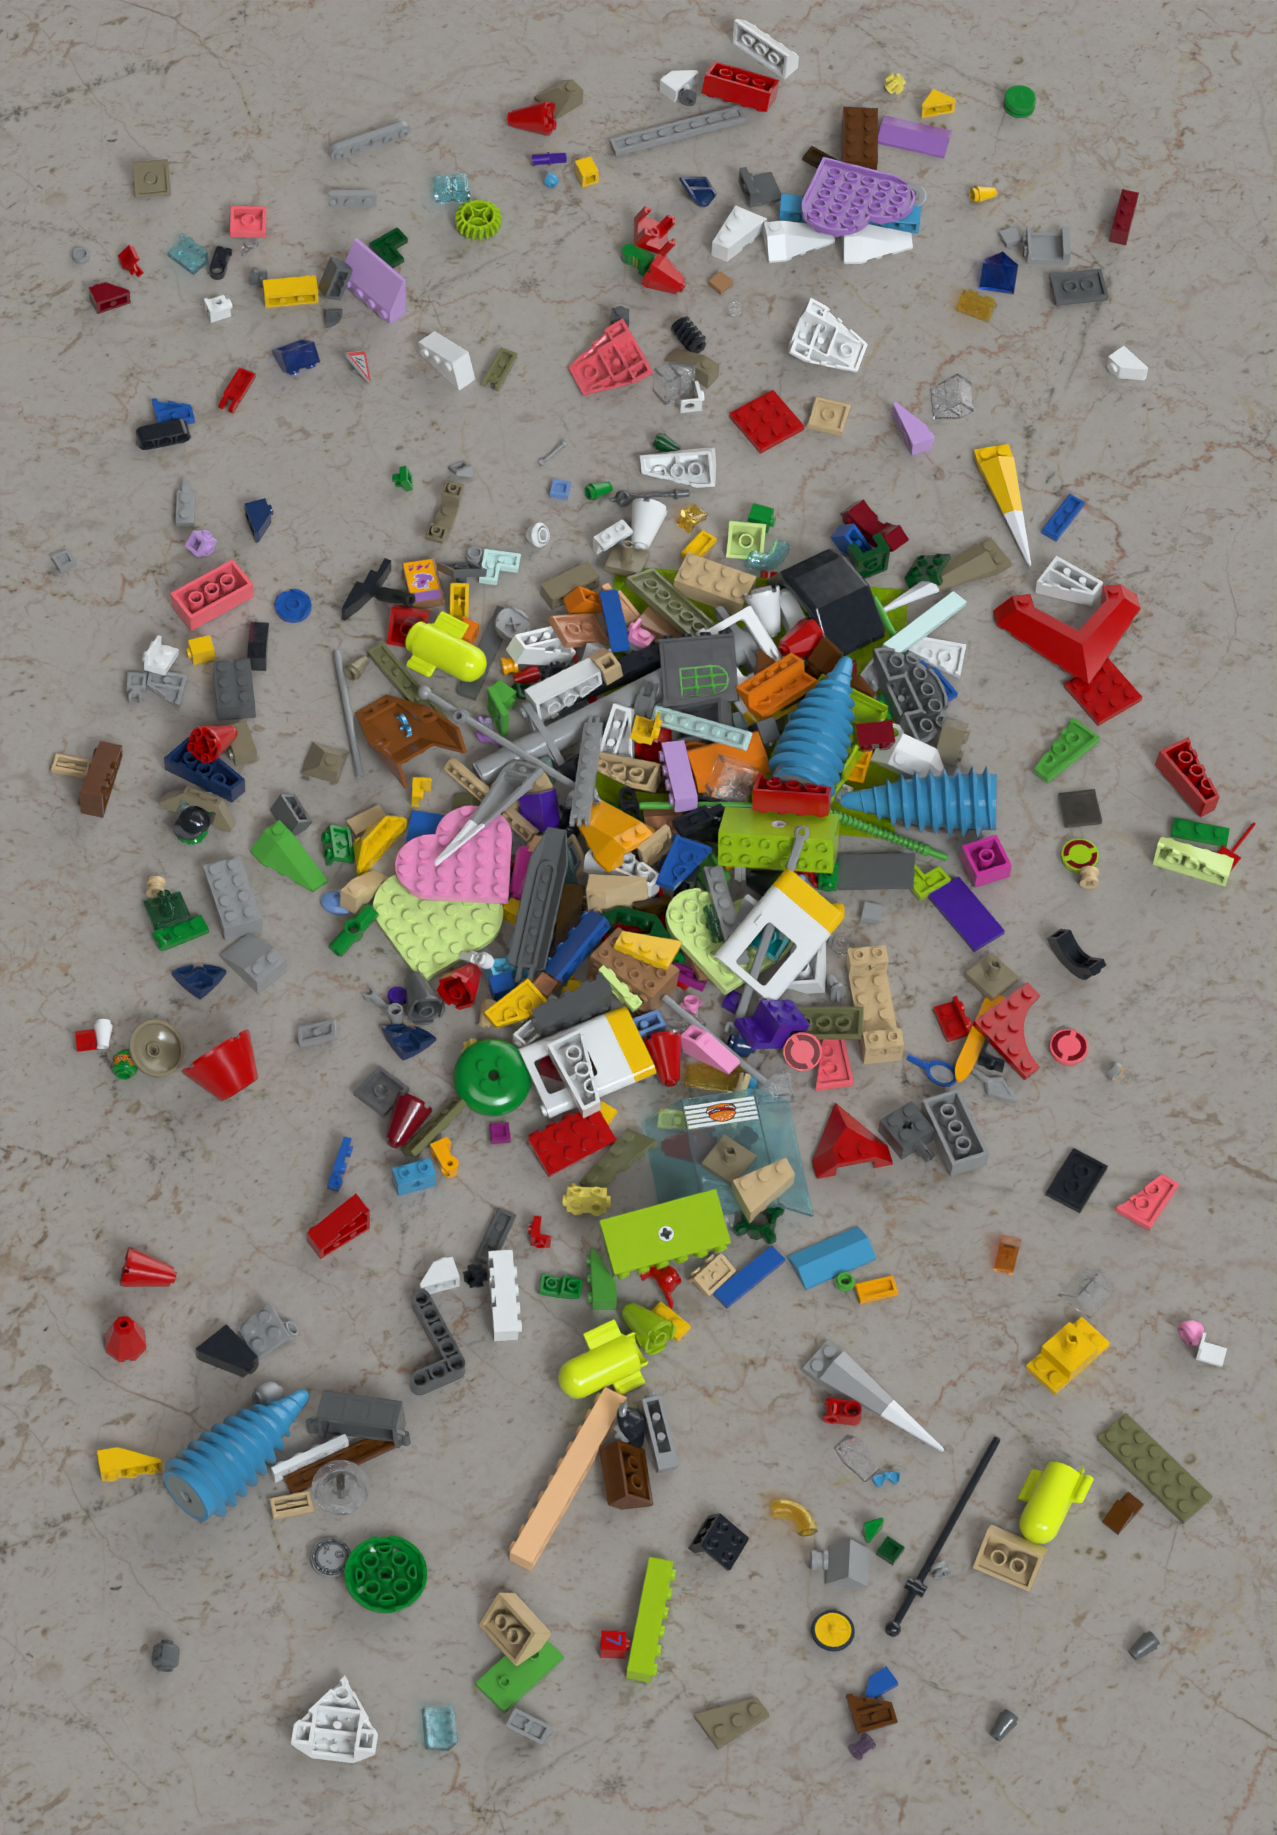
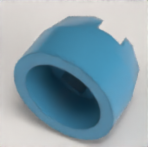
M550 172L545 178L544 185L551 188L556 187L559 179Z

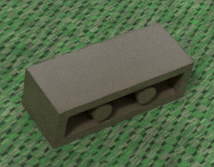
M588 561L577 564L574 568L563 571L552 579L545 580L541 584L540 595L551 610H554L565 604L563 598L576 587L581 586L589 590L598 588L599 575Z

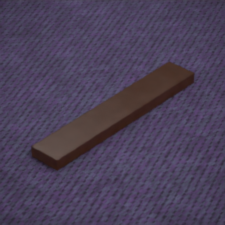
M365 1438L283 1476V1480L291 1494L302 1492L337 1476L339 1473L348 1471L395 1449V1444L390 1441Z

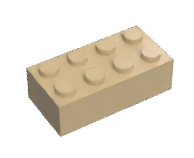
M689 552L674 579V587L685 597L715 608L723 606L731 614H736L747 607L743 594L747 592V596L750 595L751 590L755 589L756 576Z

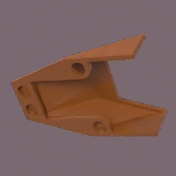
M385 695L355 712L369 746L404 788L407 787L401 764L408 762L418 754L424 753L433 746L463 754L467 752L460 728L430 706ZM400 714L405 715L408 724L411 726L412 736L406 737V729L400 731L399 727L403 726V724L396 718Z

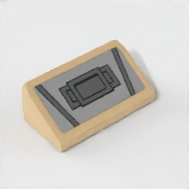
M572 834L567 839L568 864L573 876L577 878L588 873L583 871L585 855L576 835Z

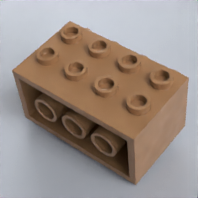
M618 927L590 955L587 978L592 982L597 979L596 975L599 968L603 965L607 969L610 968L615 973L616 978L628 986L630 993L638 995L642 1001V1005L635 1010L636 1014L641 1016L659 1009L664 1004L662 998L666 994L669 997L673 995L676 991L680 969L672 963L668 970L656 968L651 963L647 964L643 960L640 961L627 953L624 954L615 950L614 945L622 931H624Z

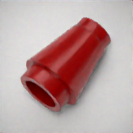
M530 665L512 675L514 682L529 684L541 679L537 665Z

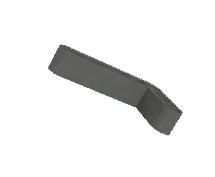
M418 1289L412 1295V1308L440 1361L419 1369L411 1375V1391L415 1395H424L461 1379L465 1374V1359L429 1292L425 1289ZM418 1300H424V1301H426V1302H424V1303H418L417 1301H418ZM427 1316H432V1317H434V1318L431 1319V1320L426 1319ZM440 1332L443 1335L436 1336L435 1333ZM444 1349H451L452 1351H451V1352H444L443 1350H444ZM459 1365L460 1368L454 1369L452 1366ZM440 1373L442 1376L436 1377L434 1374ZM422 1381L424 1384L418 1385L416 1382Z

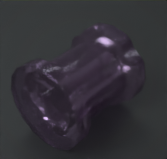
M863 1733L857 1742L848 1746V1749L852 1756L860 1761L866 1752L876 1748V1744L867 1733Z

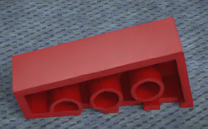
M1187 737L1159 751L1155 766L1197 815L1202 817L1215 810L1220 796L1211 779L1207 777L1206 769L1203 764H1200L1197 758L1198 754L1195 749L1193 750L1191 741Z
M758 773L753 787L752 811L760 813L777 812L778 814L792 813L798 816H829L831 809V787L807 783L804 786L796 780L783 782L780 781V777L773 776L772 779L764 778V774Z

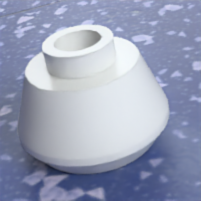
M536 523L528 528L526 538L530 544L541 548L549 541V529L544 523Z

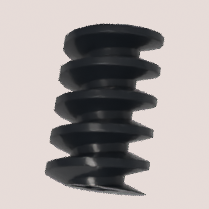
M683 316L672 324L671 331L685 345L689 352L698 354L706 347V337L702 335V332L698 330V327L694 325L688 316Z

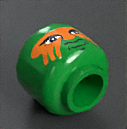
M123 1049L114 1054L112 1061L113 1074L122 1080L130 1079L137 1072V1067L134 1065L128 1049Z

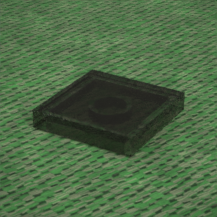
M1095 789L1058 793L1057 797L1065 828L1102 824Z

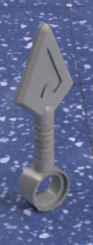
M960 1053L957 1054L956 1057H955V1059H954V1062H953V1067H954V1068H955V1066H956V1063H957V1060H958V1058H959ZM976 1067L971 1071L972 1075L985 1083L987 1095L1014 1102L1018 1100L1003 1076L989 1077Z

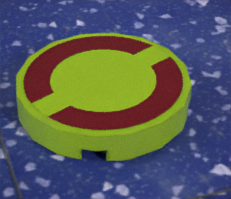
M1081 838L1068 841L1063 846L1061 853L1062 864L1066 869L1075 871L1080 874L1082 867H1096L1099 859V852L1092 842Z

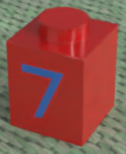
M601 1630L600 1658L625 1659L626 1651L630 1652V1639H626V1631Z

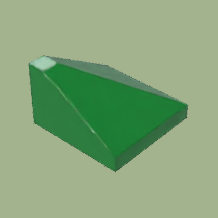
M883 1518L874 1519L863 1524L862 1534L866 1543H870L880 1532L883 1526Z

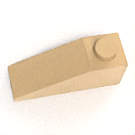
M372 870L352 879L341 890L340 906L356 915L375 896L378 888L389 877L376 870Z

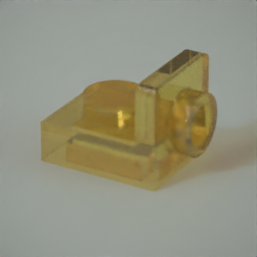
M696 504L682 509L677 525L690 534L693 532L696 524L707 519L708 513Z

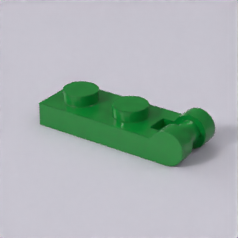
M200 914L163 930H155L152 936L158 942L159 950L166 951L208 934L209 928Z

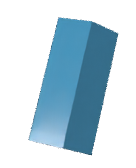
M858 1226L787 1257L805 1290L831 1280L840 1273L849 1272L876 1260L868 1237Z

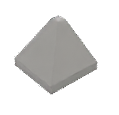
M464 460L448 467L457 476H475L472 466Z

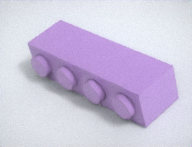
M684 740L662 743L661 751H658L659 761L663 762V777H667L665 786L666 791H670L668 795L669 804L673 805L675 812L697 809L698 796Z

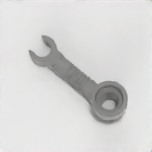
M369 987L371 995L363 992L364 1000L375 1003L386 1012L392 1024L402 1023L403 1007L400 1004L393 1003L388 1005L378 997L373 987Z

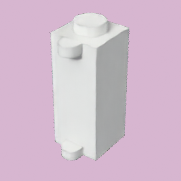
M784 588L780 591V617L788 633L799 620L805 618V615L797 599L789 590L787 591Z

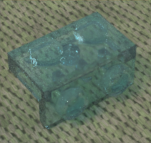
M182 233L179 235L180 242L167 252L168 257L194 275L208 263V252L203 246L196 244L191 237H187Z
M449 1704L445 1708L424 1707L421 1711L425 1750L449 1751L458 1741L454 1706Z

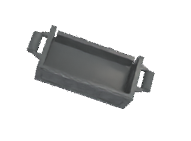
M323 1391L316 1419L308 1418L305 1421L307 1432L317 1434L323 1439L327 1430L329 1434H345L350 1437L394 1442L395 1448L411 1444L409 1432L404 1431L406 1420L403 1401Z

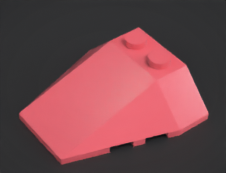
M623 318L607 327L603 331L604 334L598 340L595 339L592 346L568 367L584 396L636 383L653 374L648 361Z

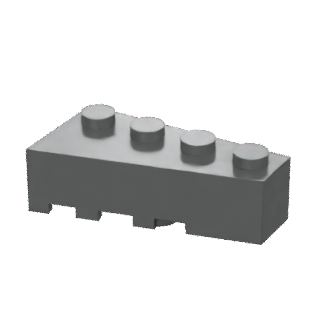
M602 972L596 975V980L590 983L586 980L581 983L579 989L573 992L570 990L564 992L559 1000L556 1001L553 998L531 1010L530 1020L540 1038L551 1036L560 1030L568 1029L577 1023L585 1022L592 1017L602 1015L611 1010L612 989Z

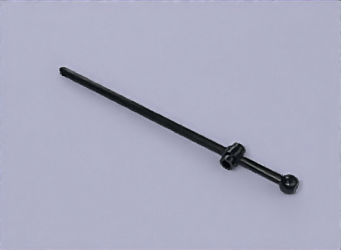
M994 1437L918 1576L916 1579L909 1577L904 1586L909 1592L893 1621L885 1625L887 1635L896 1637L900 1634V1624L916 1595L922 1598L928 1587L923 1582L1000 1443L999 1437Z

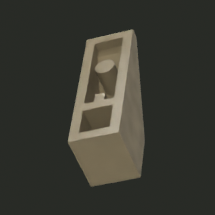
M675 348L665 359L666 363L691 379L698 381L699 384L707 389L719 375V364L705 355Z

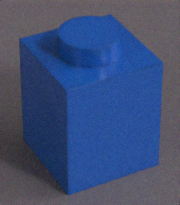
M511 971L488 977V988L494 1001L498 1002L518 986V983L515 982L516 977L513 978Z

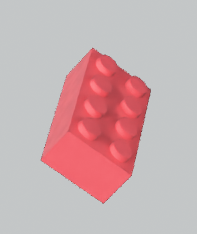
M232 559L171 592V606L188 628L193 631L253 598V584Z

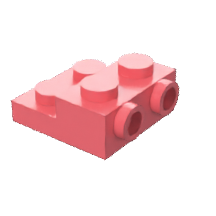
M231 206L230 237L266 238V206Z

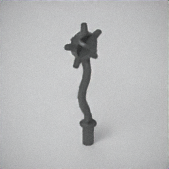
M674 489L673 492H652L644 495H634L633 493L629 494L626 490H620L616 493L615 497L609 500L610 502H616L620 507H626L637 498L674 497L677 500L680 497H689L690 491L689 489Z

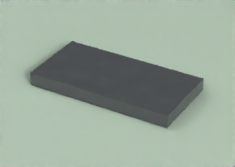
M915 853L839 854L838 890L914 889Z

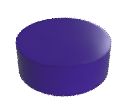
M402 987L391 988L388 992L389 1003H398L403 1006L406 1003V990Z

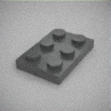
M1102 269L1053 273L1049 275L1056 306L1108 301L1109 296Z

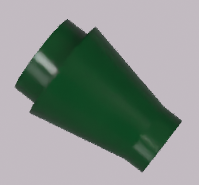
M659 433L653 443L657 450L664 452L679 451L681 447L665 433Z

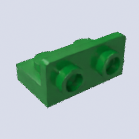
M330 824L321 834V842H323L324 848L323 857L326 866H331L334 861L352 864L355 857L350 827Z

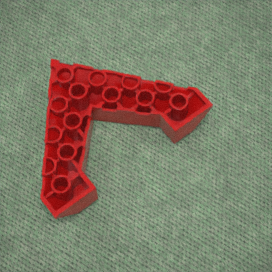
M1121 584L1102 586V605L1079 631L1036 609L1031 594L1010 597L993 610V615L997 627L1002 630L1006 629L1011 633L1012 637L1021 643H1027L1033 651L1053 664H1057L1071 676H1077L1083 680V684L1089 687L1094 676L1098 674L1104 665V661L1108 659L1121 640L1123 633L1127 631L1134 617L1140 612L1141 607L1137 594Z

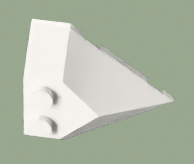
M346 1676L341 1678L338 1685L330 1689L308 1710V1713L301 1720L299 1719L294 1724L291 1745L311 1758L356 1763L375 1755L378 1733L372 1727L368 1715L355 1692L349 1686Z

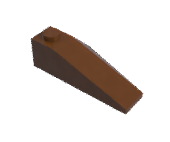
M826 636L820 640L808 658L807 671L817 680L822 674L827 675L830 673L839 659L842 658L839 655L841 654L839 648ZM852 669L850 687L874 699L875 692L862 676H856Z

